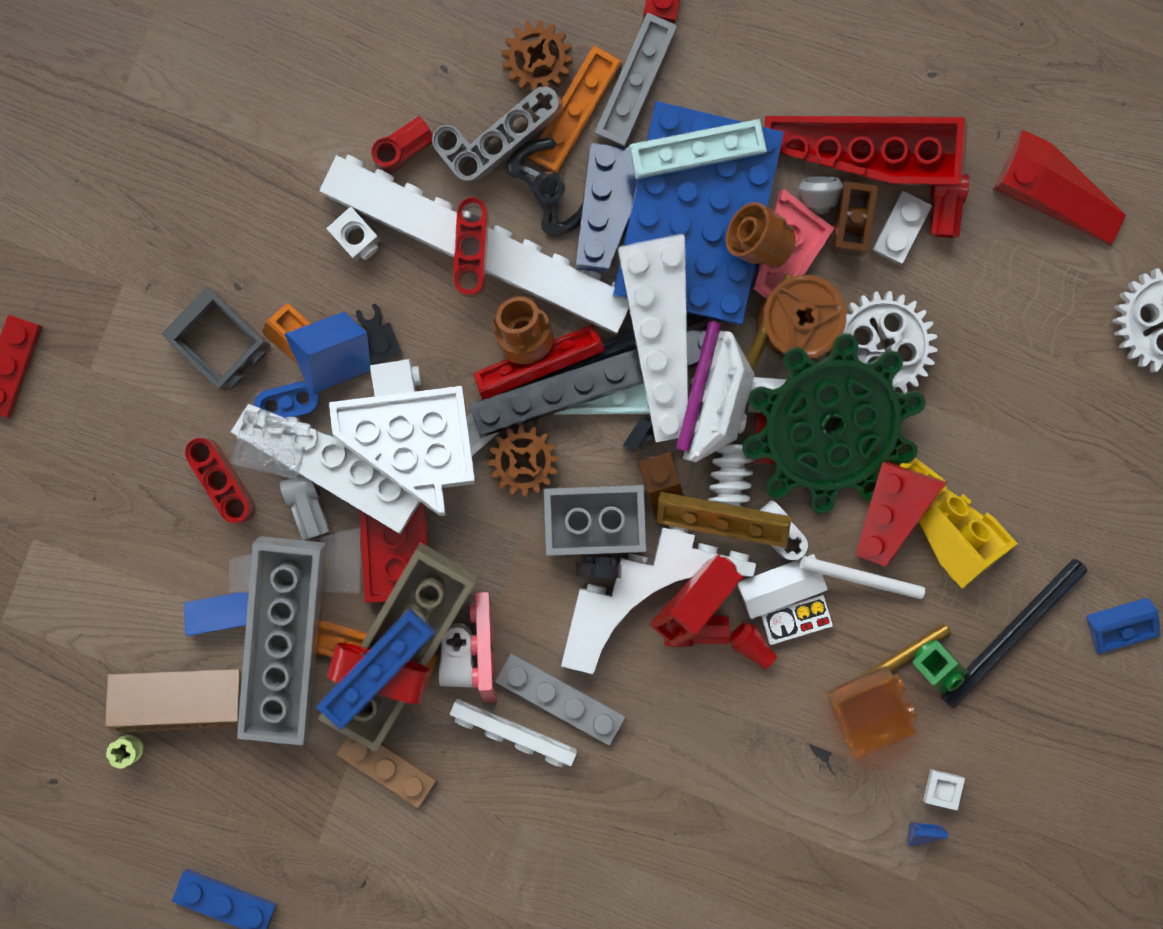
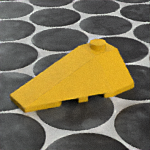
M916 457L909 463L899 465L945 481ZM946 485L919 523L939 563L963 589L1012 550L1018 543L989 513H986L984 516L969 505L971 499L964 494L960 497L955 495Z

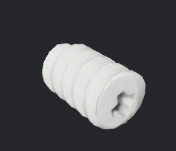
M727 444L716 451L722 457L712 460V464L720 467L721 470L711 473V477L718 480L719 483L710 485L709 490L717 493L718 496L709 498L708 501L742 507L740 503L750 501V497L741 493V490L751 488L752 485L743 480V477L753 475V471L744 467V464L754 462V460L748 459L743 454L742 445Z

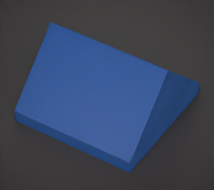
M345 312L285 334L312 395L371 371L367 332Z

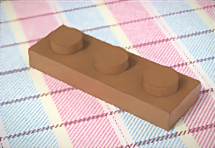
M347 737L336 754L416 808H419L437 778L383 743L375 752Z

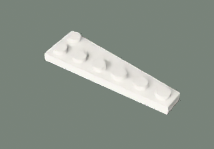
M683 234L618 247L656 442L679 438L688 404L685 239Z
M248 404L231 433L399 534L403 532L420 504L419 500L335 438Z

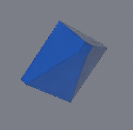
M909 823L908 846H916L948 838V832L941 825Z

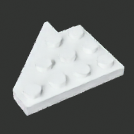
M462 386L329 402L333 437L439 516H445L442 488L475 484Z

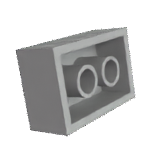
M644 485L544 489L546 556L646 552Z

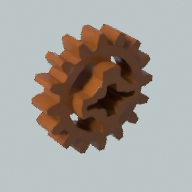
M542 20L538 21L536 28H532L529 21H526L523 32L515 27L513 31L516 38L506 37L505 43L510 49L502 50L501 53L503 58L509 60L503 63L504 71L512 70L509 75V81L512 83L519 79V89L521 91L527 85L531 86L532 92L538 87H549L551 83L560 87L561 81L559 76H569V70L564 65H571L573 63V57L565 55L572 51L571 43L562 44L566 34L561 32L556 35L555 24L553 23L548 29H544ZM539 37L537 40H533L530 42L525 41L529 38ZM552 43L559 52V60L550 53ZM542 51L543 60L538 59L532 65L531 54L536 56ZM516 54L525 62L522 72L516 65ZM549 73L547 76L535 78L538 74Z
M519 425L517 434H514L510 428L506 429L508 438L503 439L497 436L496 440L500 444L499 448L489 449L491 453L496 455L495 459L488 461V465L496 466L497 469L491 474V477L500 476L502 480L499 487L503 488L509 484L511 486L510 494L512 495L516 493L518 488L522 489L523 496H528L529 488L533 487L536 493L541 492L539 484L543 482L546 485H550L551 481L547 475L549 473L557 474V470L551 467V463L559 461V457L551 456L550 451L556 448V445L545 444L548 438L546 433L537 437L536 427H532L529 433H525L524 426ZM518 439L533 440L528 447L518 448L512 443ZM541 449H543L546 459L544 470L537 465V454ZM512 450L522 455H525L527 452L530 453L529 462L536 471L534 472L527 467L518 469L516 467L518 460L515 458L516 455L512 453ZM503 452L510 459V467L506 472H504L502 467ZM520 474H530L535 478L534 481L528 483L514 481Z

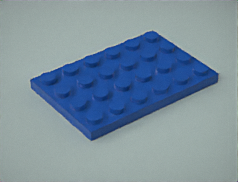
M656 101L646 141L741 123V121ZM762 127L767 150L765 154L638 179L623 246L679 234L684 235L686 313L742 325L755 264L747 263L728 251L726 231L733 216L746 204L758 202L768 207L784 134L783 131ZM619 262L612 296L628 299L621 262Z

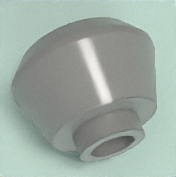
M817 176L803 179L798 189L804 205L811 208L814 213L823 214L831 212V207L837 206L843 184L836 177Z

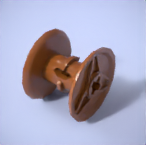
M797 275L781 282L771 292L768 300L763 296L761 297L756 311L758 330L764 319V327L769 336L766 345L775 353L783 356L792 347L804 349L809 358H815L830 351L833 348L834 339L838 335L843 334L847 323L846 305L840 292L827 280L814 275ZM803 311L802 317L805 319V323H798L800 318L796 315V312Z

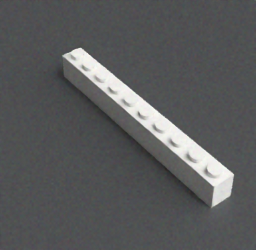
M336 155L319 190L325 197L348 208L352 207L356 212L454 258L457 212L452 211L453 205L438 197L431 201L423 197L424 191L414 185L406 183L405 187H402L393 182L395 177L380 169H376V172L373 173L364 169L365 163L353 156L347 155L346 159H343ZM468 211L464 214V219L471 223L480 219V217ZM495 225L493 230L488 228L486 274L617 336L630 308L628 299L612 296L615 282L610 286L599 281L601 275L594 271L582 270L580 272L570 267V260L554 253L551 258L540 252L541 246L524 239L523 243L511 239L512 233L502 227ZM468 240L463 245V253L467 256L476 255L480 250V243L476 240Z

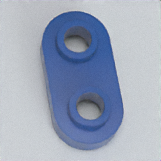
M300 381L261 392L256 397L254 406L268 411V403L274 400L277 402L278 408L273 414L291 419L315 411L320 403V394L318 392L312 395L307 383ZM306 392L309 395V401L302 405L299 402V395Z

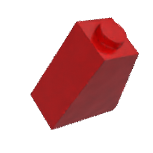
M719 554L705 562L649 625L673 647L696 636L743 576L737 571L736 565L731 560L721 557Z

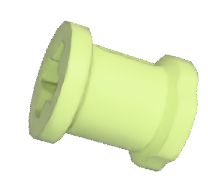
M123 735L115 742L109 744L106 757L112 766L123 769L142 757L144 753L143 742L136 735ZM126 745V751L131 753V755L124 757L125 751L120 749V747Z

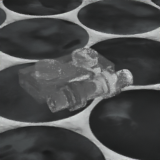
M245 410L242 422L253 425L252 433L238 431L230 464L298 480L306 447L294 444L293 441L296 435L308 437L311 424L299 422L298 418L288 416L286 419L270 416L268 411L258 410V412ZM267 428L282 431L281 440L264 437Z

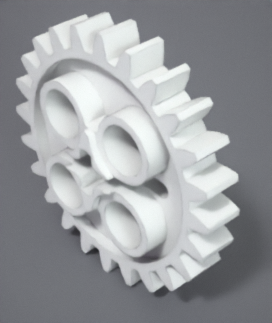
M1159 268L1151 270V278L1146 273L1139 275L1140 284L1135 281L1128 284L1132 293L1123 292L1119 295L1126 303L1114 307V309L1122 313V317L1113 319V323L1122 325V329L1116 331L1114 336H1124L1125 338L1119 345V348L1130 347L1131 351L1127 358L1132 359L1139 356L1138 367H1145L1150 362V372L1152 373L1158 372L1161 366L1163 371V351L1156 344L1158 336H1163V327L1156 329L1146 337L1143 335V331L1163 322V275ZM1143 306L1147 307L1151 312V319L1148 323L1144 322L1140 316V310Z
M877 291L872 293L871 302L863 295L859 298L861 307H858L853 302L848 304L851 314L846 313L847 323L843 334L849 333L854 336L857 328H863L868 332V343L866 345L858 344L857 355L863 363H868L870 358H878L885 352L884 349L878 350L876 344L880 342V338L882 341L888 339L890 343L886 351L892 350L897 352L900 345H907L912 351V358L909 362H903L902 368L893 379V388L895 390L896 387L900 393L907 392L906 383L912 387H917L919 384L915 376L927 377L928 374L922 367L924 365L931 366L935 363L927 357L928 354L938 350L933 346H929V341L937 338V335L927 333V329L934 323H923L921 319L925 316L926 310L916 314L914 309L917 302L913 301L907 306L904 305L905 295L903 294L896 301H893L892 292L888 291L884 299L881 300ZM886 315H893L898 319L899 327L896 332H891L884 326ZM871 318H874L876 321L879 335L870 323Z

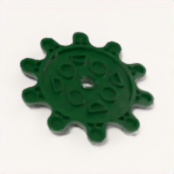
M849 333L840 334L834 339L831 353L821 361L811 360L806 351L800 347L789 348L783 356V363L788 371L786 382L779 388L770 389L758 386L750 391L748 396L750 406L754 410L762 412L766 416L767 422L760 432L746 437L742 444V451L748 459L755 460L768 457L775 462L776 469L766 484V491L770 497L780 499L785 497L795 487L803 486L811 491L810 503L813 511L817 514H826L833 509L837 493L847 487L855 488L863 499L871 501L879 469L883 462L897 461L899 463H909L914 460L918 452L917 446L914 442L905 439L901 435L900 427L905 419L919 414L924 409L925 398L916 391L898 393L894 390L893 379L903 366V358L898 352L892 350L885 351L874 361L863 363L857 355L858 341L856 337ZM832 415L839 417L840 424L835 430L827 431L824 429L826 422Z

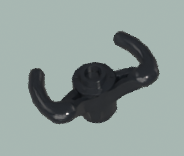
M542 138L525 143L518 148L507 160L506 168L510 176L527 182L544 210L541 222L542 230L547 235L554 237L566 234L581 224L583 203L569 219L563 222L557 220L558 202L564 195L566 188L562 177L552 171L540 173L525 166L523 162L531 154L555 148L556 142L553 138ZM527 173L536 177L534 182H532L530 177L526 176ZM552 204V213H549L547 205Z

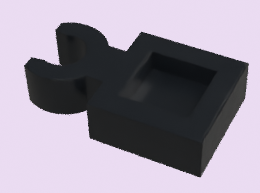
M373 304L372 307L375 315L372 319L366 320L361 310L356 311V317L362 325L367 327L371 365H376L401 355L403 352L391 323L381 325L382 311L377 304Z

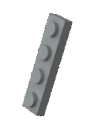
M647 12L595 130L596 136L625 147L677 30V25Z
M512 652L495 681L607 745L611 744L625 718L624 714Z

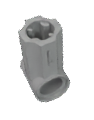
M301 474L280 481L282 496L287 507L293 512L302 540L330 532L319 500L321 498L319 485Z

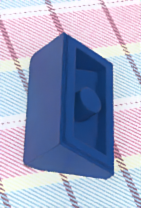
M249 590L185 602L186 636L246 625Z
M1148 598L1087 615V623L1097 654L1161 636L1158 610Z

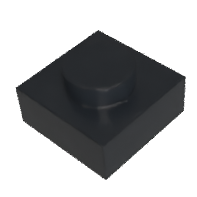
M641 417L623 446L632 452L637 447L643 450L653 436V433L649 431L652 424Z

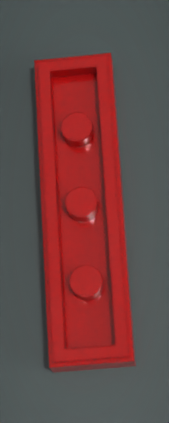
M591 324L555 339L547 355L534 363L517 364L506 359L474 372L473 376L482 399L485 400L605 350L594 324Z

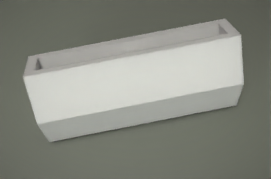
M814 554L807 556L816 559ZM801 559L740 581L737 585L747 613L753 619L827 591L823 575L801 569Z

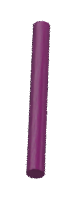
M709 321L676 447L679 451L689 452L721 327V324Z

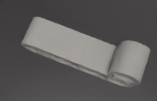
M539 87L472 143L457 128L450 125H442L433 134V146L457 177L469 183H477L555 120L562 111V100L553 89ZM543 97L548 100L552 99L550 101L552 108L548 111L545 108H541L542 103L540 100ZM531 108L540 119L536 122L535 118L527 112V109ZM519 117H526L528 119V128L523 133H515L513 130V123ZM449 133H454L457 137L455 147L451 150H445L443 147L444 137ZM494 138H501L503 142L502 150L498 154L491 155L488 151L489 142ZM468 159H475L478 166L477 171L471 176H466L463 172L464 163Z

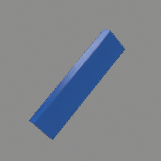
M410 608L323 698L316 708L336 727L342 730L434 635L435 630Z

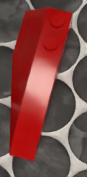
M765 116L766 128L784 132L779 154L890 184L961 185L966 159L968 129L965 117Z

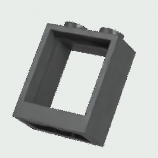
M206 287L161 334L220 390H226L228 387L231 390L235 388L245 377L242 372L250 364L253 366L257 365L266 356L267 351L265 348L270 344L219 294L209 287ZM216 306L254 341V344L223 376L184 340Z

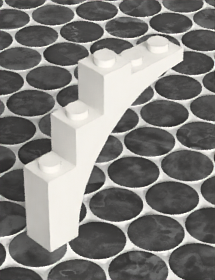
M669 526V528L661 527L653 564L647 563L648 557L629 553L628 558L621 557L619 565H622L621 579L615 578L612 595L607 594V588L588 583L587 589L580 587L561 667L594 674L605 643L614 628L626 614L653 592L676 581L693 577L706 561L718 555V547L699 543L697 549L692 548L695 535L688 533L689 529ZM730 551L729 556L719 554L721 557L731 560L741 575L753 577L756 564L749 561L750 555L736 551Z

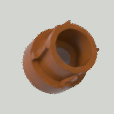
M752 202L740 208L731 219L726 231V246L732 255L747 263L765 264L772 268L779 267L788 262L787 260L794 251L796 244L795 228L789 225L786 219L761 203Z
M518 295L500 305L496 318H493V330L505 358L517 364H530L546 356L554 342L553 330L547 315L531 299L519 297Z

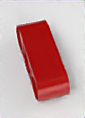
M469 197L461 201L458 205L456 217L453 282L458 292L468 298L480 295L484 290L486 282L489 214L484 202L475 197ZM470 207H478L482 210V216L476 222L471 223L464 219V214ZM468 240H476L480 243V250L474 256H467L462 251L463 245ZM474 273L478 276L476 287L469 290L462 288L460 282L463 275Z
M209 438L192 439L185 448L186 460L222 518L229 523L248 521L255 512L254 501L218 443ZM203 443L210 450V455L204 462L200 461L196 455L197 448ZM219 471L223 472L227 477V484L221 490L213 482L215 474ZM235 499L241 500L244 504V513L240 517L234 516L230 510L231 504Z
M345 642L336 643L327 677L339 683L370 649ZM408 661L377 694L410 704H420L429 678L430 669L422 664Z

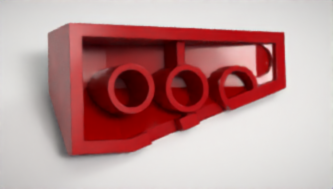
M1023 129L1021 130L993 189L1104 243L1112 245L1126 214L1052 143Z

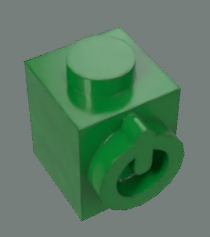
M931 640L921 646L915 653L914 661L912 662L928 681L944 694L948 690L953 691L963 683L964 676L968 673V670L937 640Z

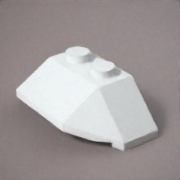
M719 332L690 450L684 453L683 459L697 462L736 440L738 433L741 434L745 428L747 415L744 414L749 393L756 387V383L753 382L755 374L731 332Z

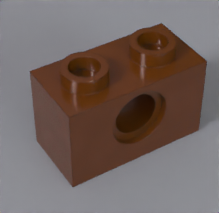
M849 181L844 182L837 204L830 252L863 257L868 253L879 186Z

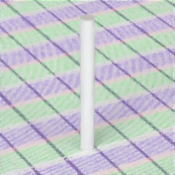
M803 556L800 562V568L803 570L920 600L925 595V588L922 586Z

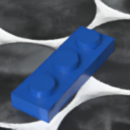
M187 868L182 873L172 902L240 929H267L277 905L275 902Z

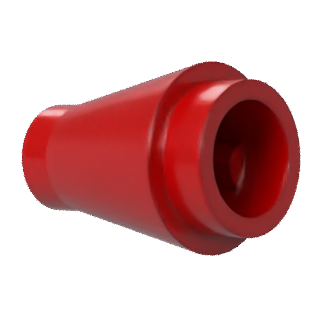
M743 622L729 636L732 649L755 662L762 669L770 667L777 658V655L771 650L755 625Z

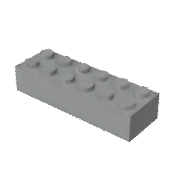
M260 536L253 542L237 739L303 746L310 734L326 543Z

